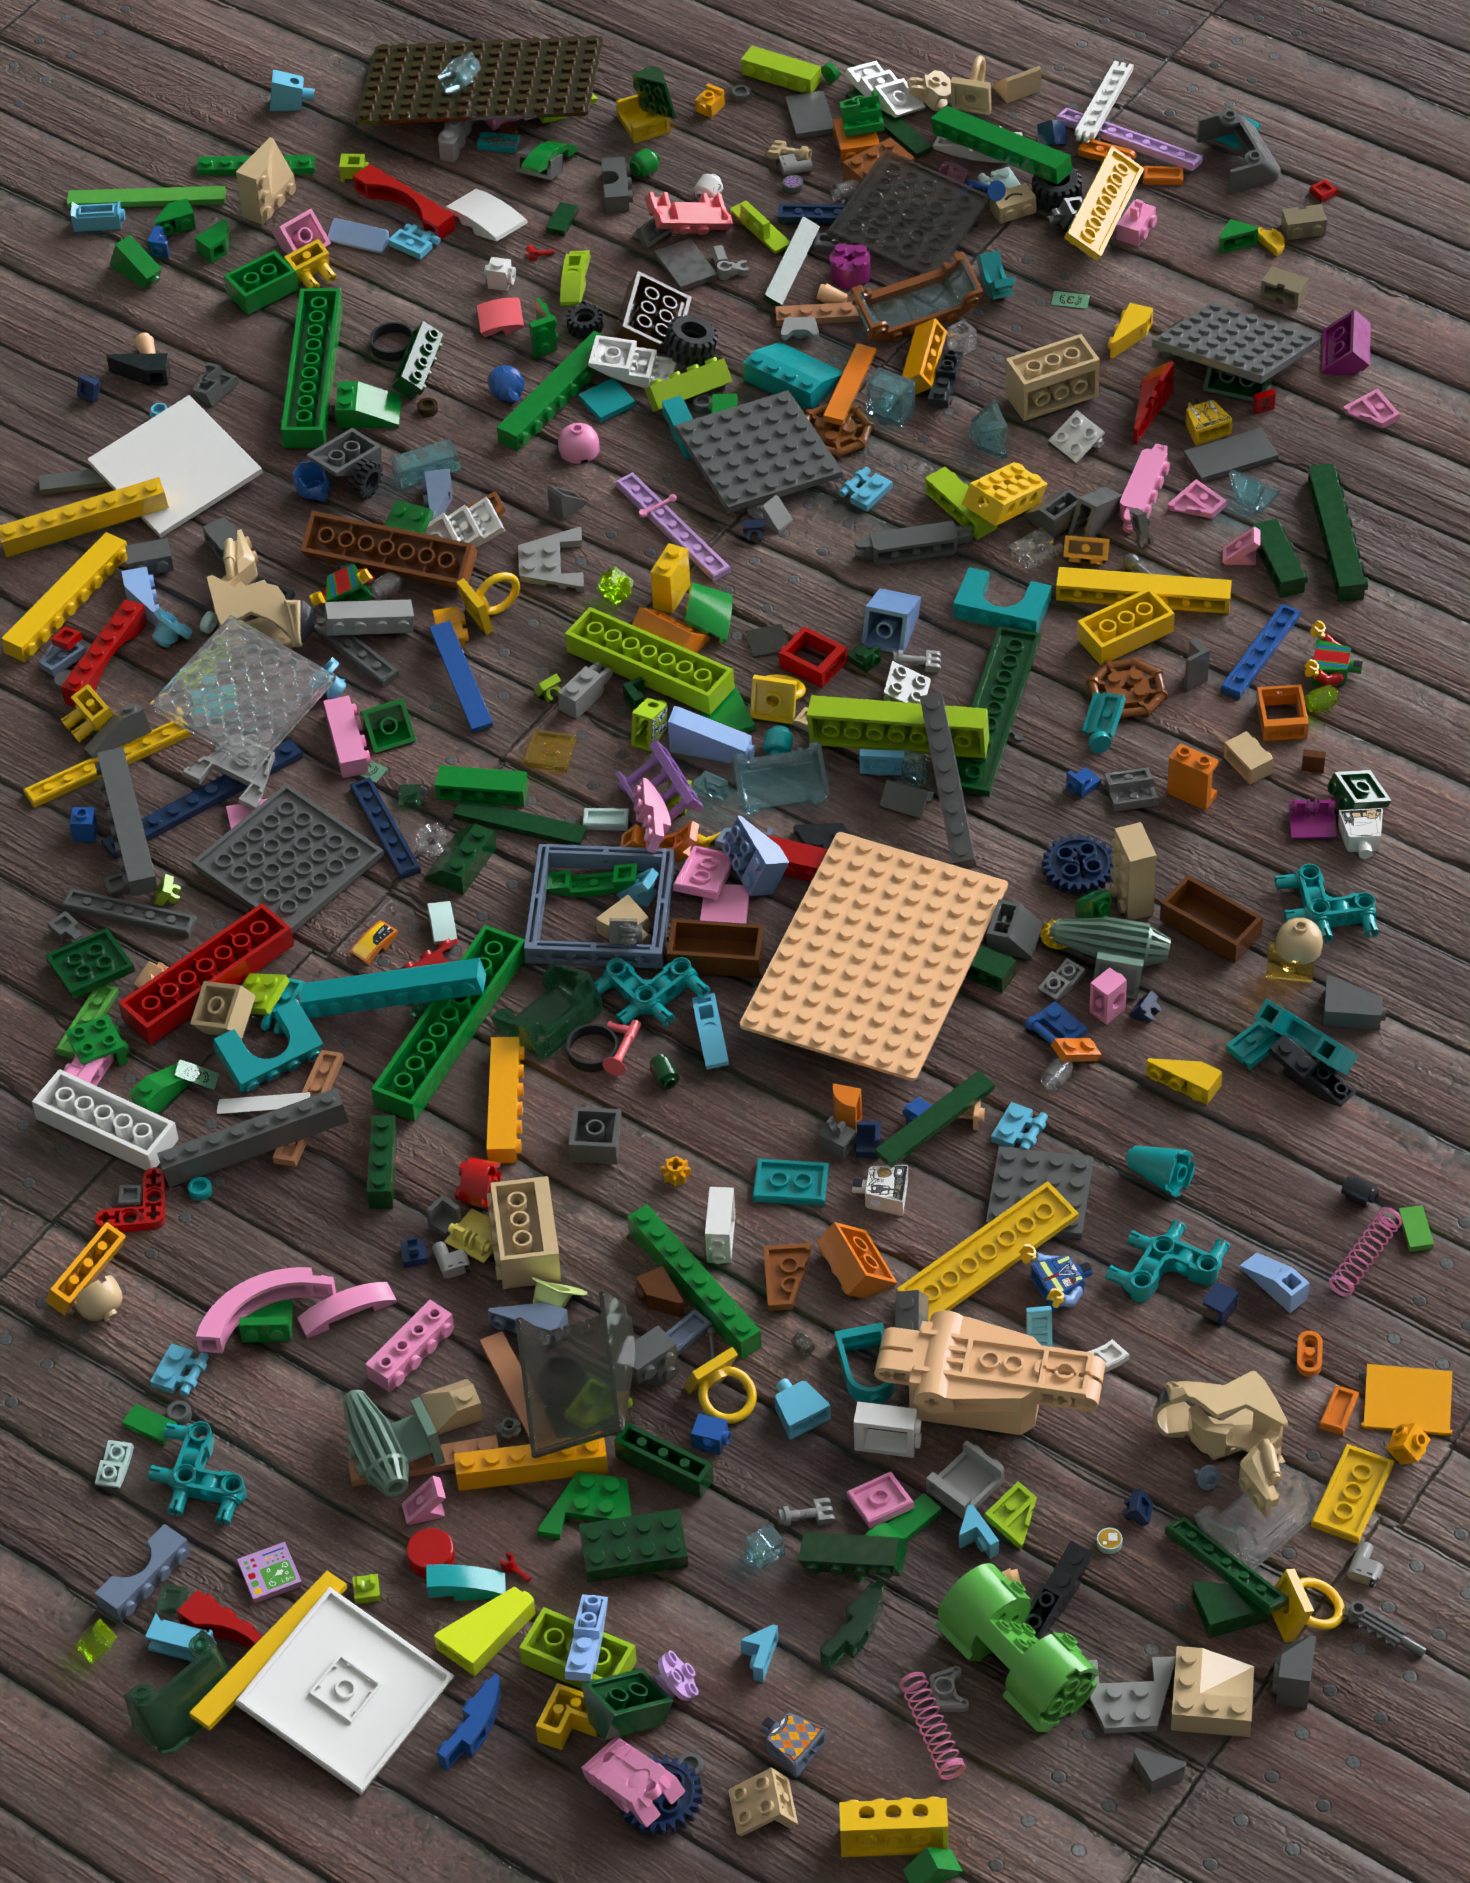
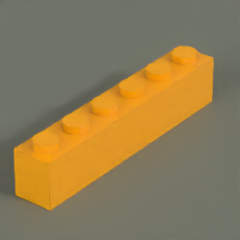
M491 1037L487 1157L489 1161L517 1163V1153L522 1152L521 1139H518V1135L522 1134V1120H518V1118L523 1116V1102H519V1097L524 1096L523 1083H520V1079H524V1064L520 1065V1062L525 1060V1047L520 1046L519 1037Z
M604 1435L454 1453L459 1491L574 1477L577 1471L594 1474L608 1473Z

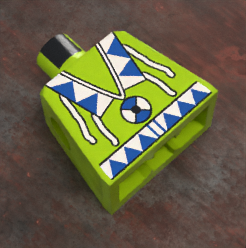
M647 698L632 712L631 746L649 752L652 751L649 745L655 740L659 741L667 727L669 705L665 701Z

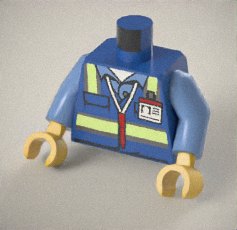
M1025 1244L1019 1251L1020 1254L1024 1255L1022 1258L1023 1263H1032L1031 1280L1047 1305L1051 1306L1052 1312L1063 1306L1074 1307L1084 1293V1278L1093 1275L1092 1268L1088 1262L1076 1266L1068 1255H1044L1036 1252L1035 1248L1030 1244Z

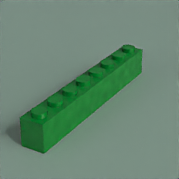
M947 105L931 117L933 134L1047 181L1059 184L1072 172L1071 155Z
M593 331L496 427L499 443L519 451L524 445L528 444L536 433L541 431L548 421L553 419L560 409L565 407L572 397L577 395L585 384L590 382L591 378L599 372L588 366L596 335H604Z
M648 1204L627 1216L629 1234L659 1267H664L671 1281L694 1307L712 1322V1327L716 1329L730 1347L734 1348L741 1359L762 1348L761 1330Z

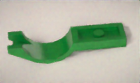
M923 1493L913 1501L914 1509L894 1517L888 1523L875 1526L865 1536L899 1537L906 1544L942 1514V1508ZM856 1576V1577H857V1580H858L859 1582H861L864 1578H866V1577Z

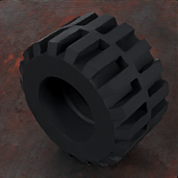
M1072 166V172L1059 184L1033 175L1032 192L1036 196V206H1038V209L1044 210L1045 213H1052L1051 210L1059 208L1064 198L1082 197V176L1079 171L1073 169Z
M684 315V317L678 316L673 318L668 324L663 350L669 358H672V361L678 362L680 365L690 367L698 364L701 367V365H706V360L713 358L718 340L717 330L715 327H712L710 322H706L702 318Z

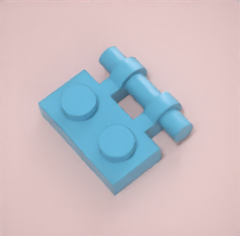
M406 224L404 230L399 229L388 239L390 247L420 260L433 249L432 243L439 245L441 242V238L435 236V233L431 231L426 232L415 224Z
M868 467L858 470L850 481L847 480L842 485V489L839 490L841 497H845L847 494L851 495L850 503L865 511L871 509L893 488L892 481L877 473L871 478L868 477L871 473ZM859 483L862 484L860 488L856 487Z
M1011 1102L992 1133L991 1142L1012 1148L1018 1143L1021 1144L1019 1148L1030 1149L1037 1142L1036 1137L1038 1133L1044 1130L1048 1116L1044 1112H1040L1037 1117L1032 1118V1109ZM1025 1128L1030 1129L1028 1133H1023Z
M171 1343L150 1380L151 1387L174 1394L177 1387H181L179 1393L182 1396H188L190 1391L195 1389L200 1373L205 1371L209 1355L201 1352L198 1358L193 1359L195 1356L193 1350ZM187 1369L191 1370L188 1375L184 1376Z

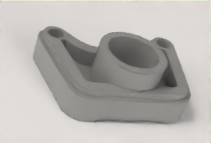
M787 317L784 319L781 339L788 340L791 336L802 339L807 335L814 340L819 338V330L814 317Z
M958 1666L934 1673L929 1677L932 1697L936 1698L934 1706L940 1707L939 1712H966L969 1709L968 1700L960 1697L956 1692L955 1683L961 1678V1668Z

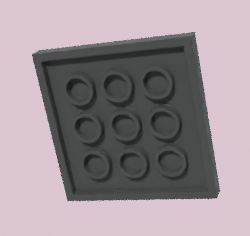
M999 1146L986 1224L1048 1181L1079 1213L1077 1220L1055 1236L1082 1239L1094 1157Z

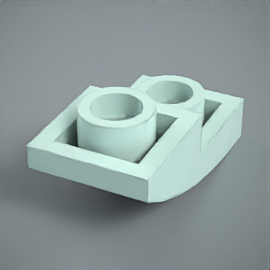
M450 901L427 903L434 945L440 944L448 938L450 941L457 938Z
M108 1440L104 1459L100 1460L95 1485L113 1488L121 1487L134 1449L132 1443Z

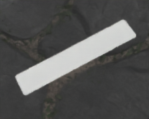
M310 1092L220 1099L217 1114L276 1110L309 1098Z

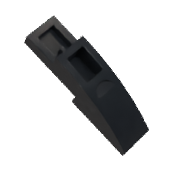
M956 350L942 351L935 370V380L928 396L927 406L948 408L952 404L959 379L963 352H957Z
M1285 1034L1272 1044L1267 1051L1285 1067L1283 1073L1312 1095L1329 1104L1341 1108L1357 1092L1323 1061L1317 1063Z
M1070 1541L1046 1584L1042 1583L1031 1602L1030 1612L1024 1623L1034 1629L1036 1632L1034 1636L1038 1640L1046 1635L1065 1610L1083 1581L1082 1576L1095 1555L1073 1541Z

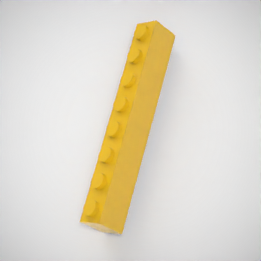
M160 477L0 525V539L6 557H10L169 508Z
M106 532L1 638L4 653L22 662H26L49 640L54 632L60 629L63 623L127 560V542Z
M1059 567L1056 601L1113 605L1151 587L1172 610L1229 614L1232 580Z

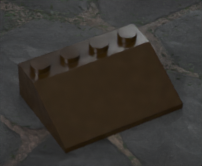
M637 271L627 286L613 338L637 341V347L657 350V353L667 354L663 350V343L668 324L673 318L678 316L684 317V315L688 314L692 297Z

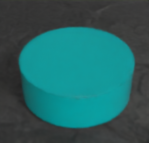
M1104 731L1095 732L1088 739L1089 747L1094 753L1107 751L1112 743L1108 733Z
M205 1177L192 1179L188 1184L189 1196L196 1201L206 1200L212 1194L211 1182Z

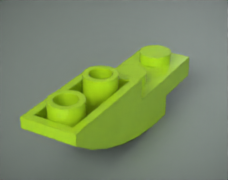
M590 250L570 251L569 254H566L561 278L560 306L567 305L573 307L581 303L586 287L585 276L591 258Z

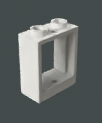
M709 1188L705 1228L708 1263H731L736 1217L734 1188Z
M857 1401L854 1417V1450L914 1458L915 1449H920L922 1434L920 1433L922 1420L917 1419V1409ZM868 1428L891 1430V1431H899V1432H907V1434H905V1433H897V1432H890V1431H882V1430H874V1429H868Z

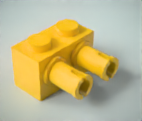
M319 239L284 256V260L296 271L298 283L302 281L306 288H320V284L312 276L318 272L327 284H331L329 279L332 282L337 279V275L329 267V252Z
M87 684L71 696L76 704V709L60 720L68 730H71L72 727L83 719L86 720L71 731L72 735L80 743L92 732H99L114 714L91 686Z

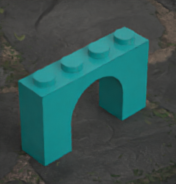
M968 568L953 602V618L996 628L1004 626L1032 632L1039 631L1051 602L1052 585L1031 581L1024 598L1019 603L1008 607L995 606L985 600L989 589V572Z
M1267 998L1254 1017L1282 1036L1285 1034L1295 1044L1345 1075L1348 1074L1359 1056Z
M297 999L276 1008L275 1019L287 1037L289 1045L281 1055L275 1058L262 1059L252 1055L246 1049L235 1029L214 1039L213 1049L240 1094L245 1091L255 1090L259 1084L267 1080L270 1082L277 1079L281 1073L287 1070L293 1071L297 1069L301 1063L307 1060H316L320 1051L323 1050L322 1040Z

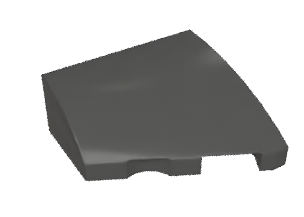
M207 362L205 364L206 372L205 374H200L199 382L195 384L193 392L201 401L212 407L239 383L237 376L223 372L220 365Z

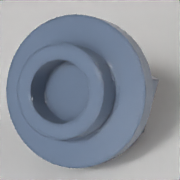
M1208 1464L1200 1471L1198 1469L1194 1470L1196 1482L1203 1490L1215 1488L1221 1480V1473L1215 1466Z

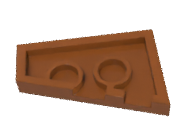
M812 1243L764 1246L768 1311L793 1309L812 1251Z

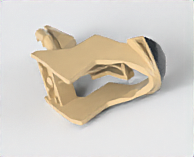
M241 529L237 530L236 541L228 538L224 542L223 560L226 575L222 579L213 575L207 577L224 648L234 655L258 643L284 648L302 647L316 624L317 616L314 610L303 600H285V596L279 587L267 584L265 580L248 585L258 575L256 563H259L255 550L251 551L252 544L249 537H245ZM249 615L259 617L248 622L242 621V619Z
M1251 1371L1226 1385L1190 1381L1167 1382L1165 1388L1158 1396L1153 1409L1152 1418L1157 1430L1165 1437L1184 1438L1185 1435L1189 1436L1201 1452L1207 1453L1213 1460L1241 1450L1247 1451L1248 1454L1240 1463L1239 1486L1243 1492L1248 1494L1254 1507L1259 1509L1265 1518L1270 1516V1507L1277 1506L1280 1498L1274 1485L1280 1483L1281 1471L1279 1465L1285 1463L1281 1455L1283 1427L1288 1426V1421L1265 1380L1256 1371ZM1185 1401H1193L1197 1404L1190 1407ZM1199 1406L1204 1408L1215 1418L1207 1416ZM1238 1411L1237 1413L1231 1415L1230 1417L1226 1418L1225 1420H1222V1421L1217 1420V1418H1220V1417H1223V1416H1225V1415H1228V1414H1231V1413H1234V1412Z

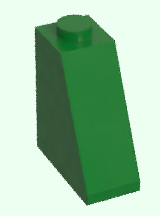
M131 235L115 244L109 264L113 269L143 289L149 285L154 286L159 282L162 268Z

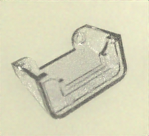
M1279 1463L1281 1480L1280 1483L1274 1485L1277 1494L1279 1493L1280 1495L1279 1503L1275 1507H1270V1516L1265 1518L1261 1511L1254 1507L1247 1493H1244L1221 1514H1219L1216 1508L1206 1506L1194 1515L1198 1527L1250 1568H1256L1306 1526L1313 1519L1317 1511V1503L1307 1475Z

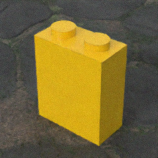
M668 543L650 573L653 608L673 614L690 587L689 554L687 548Z

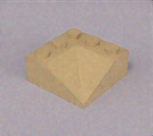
M271 137L236 171L243 218L261 225L271 218L277 209L296 191L294 174Z
M1177 1646L1171 1730L1250 1737L1254 1666L1204 1648Z

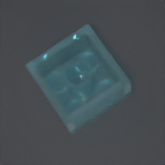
M879 367L866 382L867 413L903 427L915 413V381Z

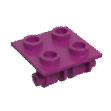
M1329 798L1327 800H1319V803H1317V799H1314V803H1311L1310 799H1307V803L1306 800L1297 799L1289 802L1291 839L1337 838L1334 813L1335 801H1331Z

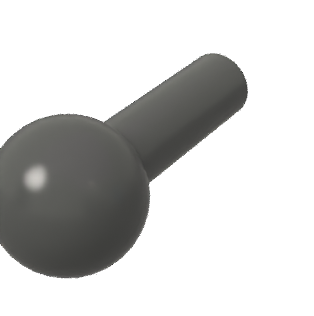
M1130 553L1124 557L1123 565L1127 570L1152 574L1140 564V559L1136 554Z

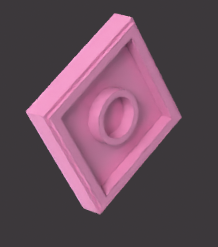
M888 1472L846 1492L847 1498L869 1529L915 1508L914 1502L892 1472Z

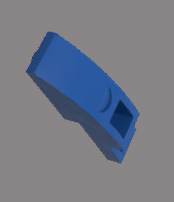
M495 1673L489 1680H485L480 1686L479 1692L465 1702L462 1709L464 1722L459 1723L449 1740L443 1741L437 1751L439 1766L446 1771L452 1767L463 1753L472 1758L489 1735L498 1713L501 1698V1684L498 1674Z

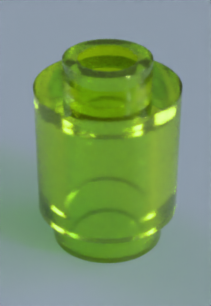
M1328 684L1310 691L1304 697L1305 704L1310 712H1319L1337 705L1339 693L1335 687Z

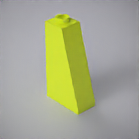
M516 1587L509 1589L438 1631L434 1635L436 1649L475 1677L536 1614L534 1598L528 1592H522Z

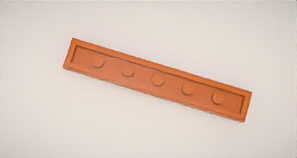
M856 344L823 415V421L843 426L874 359L876 348Z

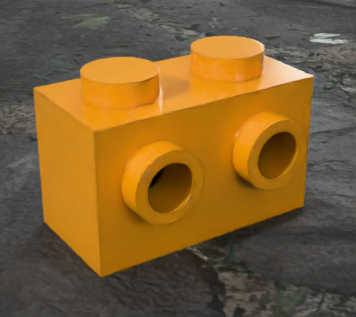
M1065 535L1063 557H1069L1068 562L1081 563L1082 558L1090 559L1091 564H1103V560L1108 561L1110 539Z

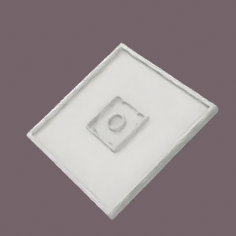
M190 395L87 459L88 464L114 490L160 477L169 508L140 516L160 538L263 473L262 468Z
M329 1587L238 1697L235 1705L362 1795L451 1683L454 1675Z

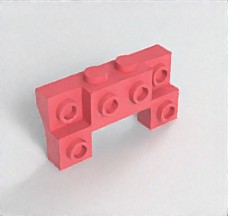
M649 192L645 197L649 216H654L657 229H671V233H680L681 235H705L710 230H729L733 225L732 217L725 208L721 193H717L714 198H708L707 193H703L699 198V202H674L672 206L668 192H664L661 197H655L654 192Z

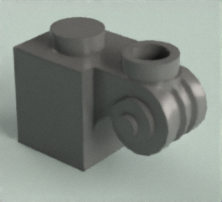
M609 918V944L630 946L637 944V942H642V925H637V919Z

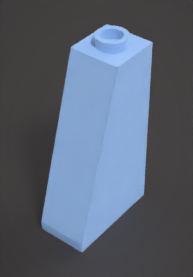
M674 706L668 720L670 752L741 766H747L749 758H753L755 745H752L751 735Z

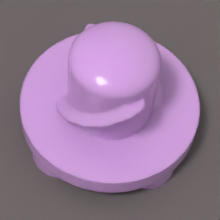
M668 1651L658 1660L660 1674L657 1676L652 1675L653 1680L672 1699L676 1695L681 1700L689 1701L697 1696L698 1689L693 1679L695 1676L693 1667L689 1663L684 1664L673 1651Z

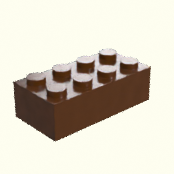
M1189 875L1164 898L1160 906V921L1234 963L1262 935V916Z
M673 918L667 949V964L676 958L684 957L690 961L691 966L698 974L760 978L765 945L764 925Z

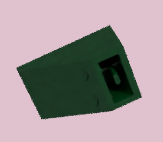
M648 66L632 75L633 87L637 92L638 103L642 111L671 119L677 118L661 68Z

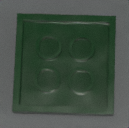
M108 928L45 955L47 963L72 999L136 972L134 964Z

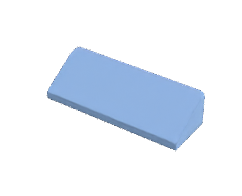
M334 218L328 238L332 243L382 254L388 245L389 232L385 229Z

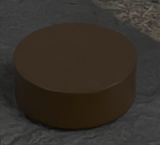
M430 397L421 399L417 403L418 413L423 417L434 416L438 412V402Z

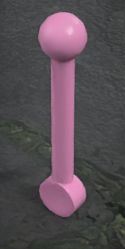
M671 494L669 498L648 509H640L639 516L645 518L647 513L669 502H675L677 499L676 495Z

